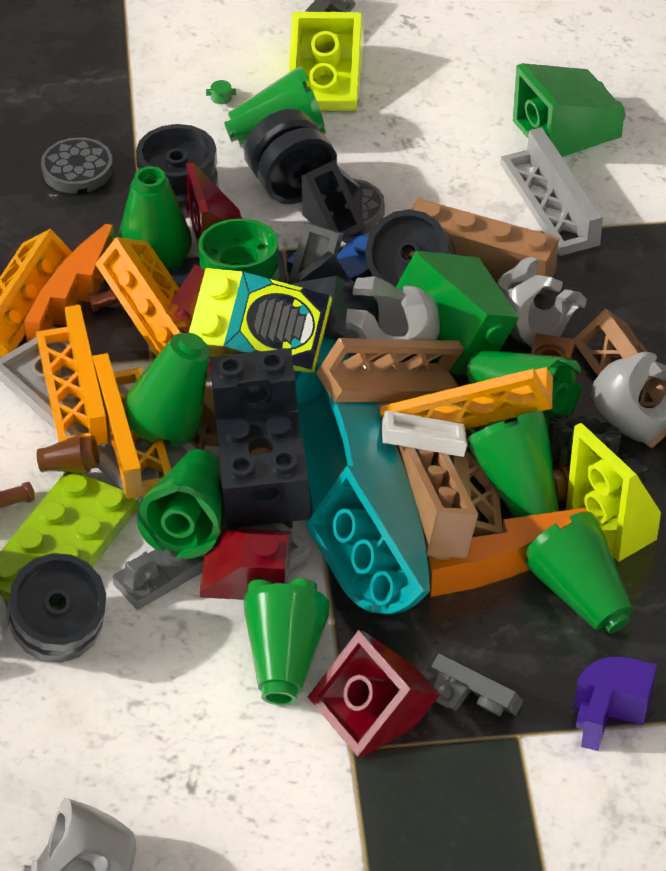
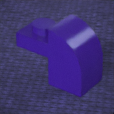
M608 657L600 659L584 669L577 681L574 706L575 709H579L576 727L583 729L581 747L599 751L609 717L644 725L653 693L657 664L628 657Z

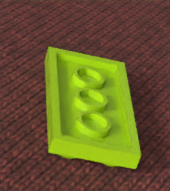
M65 472L0 551V593L4 600L10 603L13 581L20 569L34 558L51 553L71 554L88 562L93 567L139 509L137 498L127 499L124 490L85 474ZM57 606L52 607L53 609L59 610V607Z

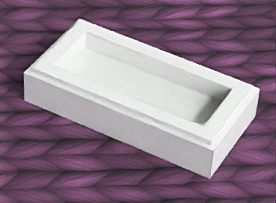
M388 410L384 412L382 420L383 443L464 457L467 447L464 424Z

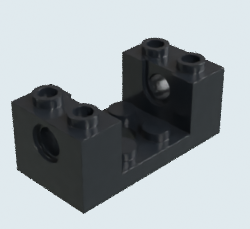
M291 348L209 357L227 528L310 520L309 483L305 451L301 440ZM257 448H267L272 451L271 453L251 454Z

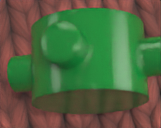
M225 80L215 81L211 84V89H206V96H211V100L216 104H226L231 101L232 95H236V88H231V84Z

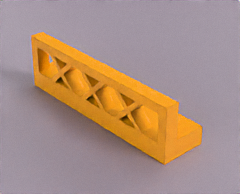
M51 229L23 242L0 276V358L18 347L26 334L24 320L39 292L56 269L72 253Z
M116 237L95 265L157 357L174 335L189 333L176 326L171 320L172 317L166 314L171 301L180 288L148 241Z
M81 306L65 307L67 327L36 332L57 439L60 442L76 436H66L65 431L76 422L89 429V433H84L85 436L94 435L98 445L108 444L106 415ZM68 340L70 343L62 353H58L46 345ZM62 366L75 372L67 381L54 375ZM68 394L81 399L73 409L60 403Z
M108 353L92 356L106 415L107 430L126 498L145 496L171 470V466L162 439L158 438L157 443H153L146 453L135 449L134 442L140 436L128 425L123 405L126 395L120 393L117 386L136 383L143 374L142 369L138 367L113 372ZM148 466L162 472L163 477L142 481L141 473Z
M547 367L536 370L530 369L381 406L380 416L383 419L384 412L388 410L465 425V429L515 418L525 413L552 409L553 376Z

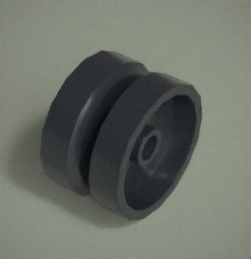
M284 109L270 114L258 122L249 133L244 145V160L259 179L271 199L281 204L302 202V175L331 161L336 160L337 163V153L332 144L321 133L310 115L298 109Z
M171 124L151 130L139 140L136 148L138 170L148 166L162 169L170 181L183 215L189 214L186 164L194 163L219 188L216 169L217 148L214 139L205 130L192 125Z
M412 209L395 211L379 220L370 232L365 249L367 266L373 276L396 287L411 261L407 257L409 253L425 251L456 255L455 245L440 223L427 213Z
M51 553L34 558L20 569L11 585L9 625L14 640L27 654L41 661L62 663L83 655L94 646L102 631L106 591L101 576L88 562L71 554ZM57 606L59 607V610L53 609L52 607Z

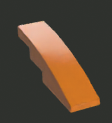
M105 224L87 238L50 277L39 292L24 320L27 342L36 337L37 331L49 330L54 324L67 326L65 307L78 305L79 301L90 302L88 293H99L104 277L95 263L114 241L113 225Z
M586 508L504 519L503 533L472 537L467 558L451 557L448 560H440L428 557L430 596L434 597L474 589L529 570L524 563V560H528L525 555L528 546L552 525L557 523L559 528L563 529L572 524L569 516L585 512Z

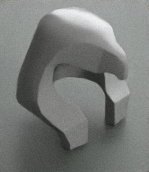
M533 257L523 259L515 268L504 273L497 282L498 287L519 316L509 336L529 347L533 346L536 333L561 337L575 310L580 307L585 308L587 299L580 292L565 289L556 297L555 305L550 309L541 310L537 308L534 304L535 296L542 289L560 292L563 282L552 277L536 275V268L540 264V260Z
M375 276L356 279L353 295L373 296L376 299L379 307V323L367 310L347 309L346 329L356 331L362 339L437 340L440 333V316L433 296L427 295L423 289L415 286H404L402 291ZM383 353L379 355L378 357L372 359L371 362H375L376 360L382 358L388 353Z
M640 352L630 358L609 363L594 381L590 394L592 403L599 415L612 426L617 427L624 435L634 441L644 443L655 440L666 428V394L661 403L654 408H644L638 402L640 392L647 380L655 377L666 381V365L656 362L657 356L651 352Z
M64 797L56 813L47 846L39 858L32 861L31 866L23 865L22 871H62L73 860L90 862L95 867V871H131L136 853L135 835L115 817L85 803Z

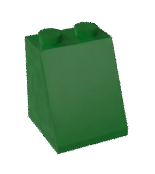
M526 63L516 65L513 122L527 138L529 130L542 127L560 155L564 157L622 137L623 121L626 116L625 109L622 103L617 101L607 91L604 84L598 81L588 69Z
M415 251L396 288L402 291L404 286L419 287L427 295L434 297L440 316V333L437 340L459 341L464 347L463 352L450 369L453 375L467 376L466 371L469 361L481 351H500L519 319V316L479 257ZM443 354L435 359L439 362Z

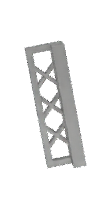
M543 128L529 130L527 150L501 156L500 165L544 233L559 237V256L599 246L603 222L602 215ZM530 162L533 170L530 173L516 169L515 166ZM533 184L547 188L548 192L546 195L531 191L530 187ZM547 207L562 211L563 215L561 218L546 214L545 210ZM562 230L577 234L578 238L563 241L560 233Z

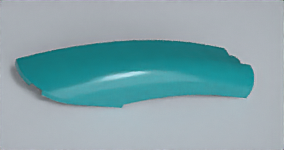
M324 334L314 373L294 371L300 432L304 439L302 446H304L311 510V519L307 521L305 526L340 586L355 604L372 613H401L418 604L430 591L426 546L416 501L396 445L383 443L382 441L383 419L380 416L381 413L376 403L334 402L317 376L316 372L337 342ZM347 354L344 356L341 362L349 359Z

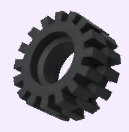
M557 415L556 418H550L548 425L552 460H559V464L562 465L571 464L574 426L582 423L616 456H618L622 432L617 427H611V424L607 422L600 423V420L595 418L589 420L586 419V416L575 418L573 415H566V417Z

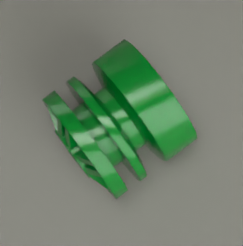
M228 219L210 226L202 233L198 240L200 267L204 270L211 268L242 271L280 282L278 236L271 227L250 219Z

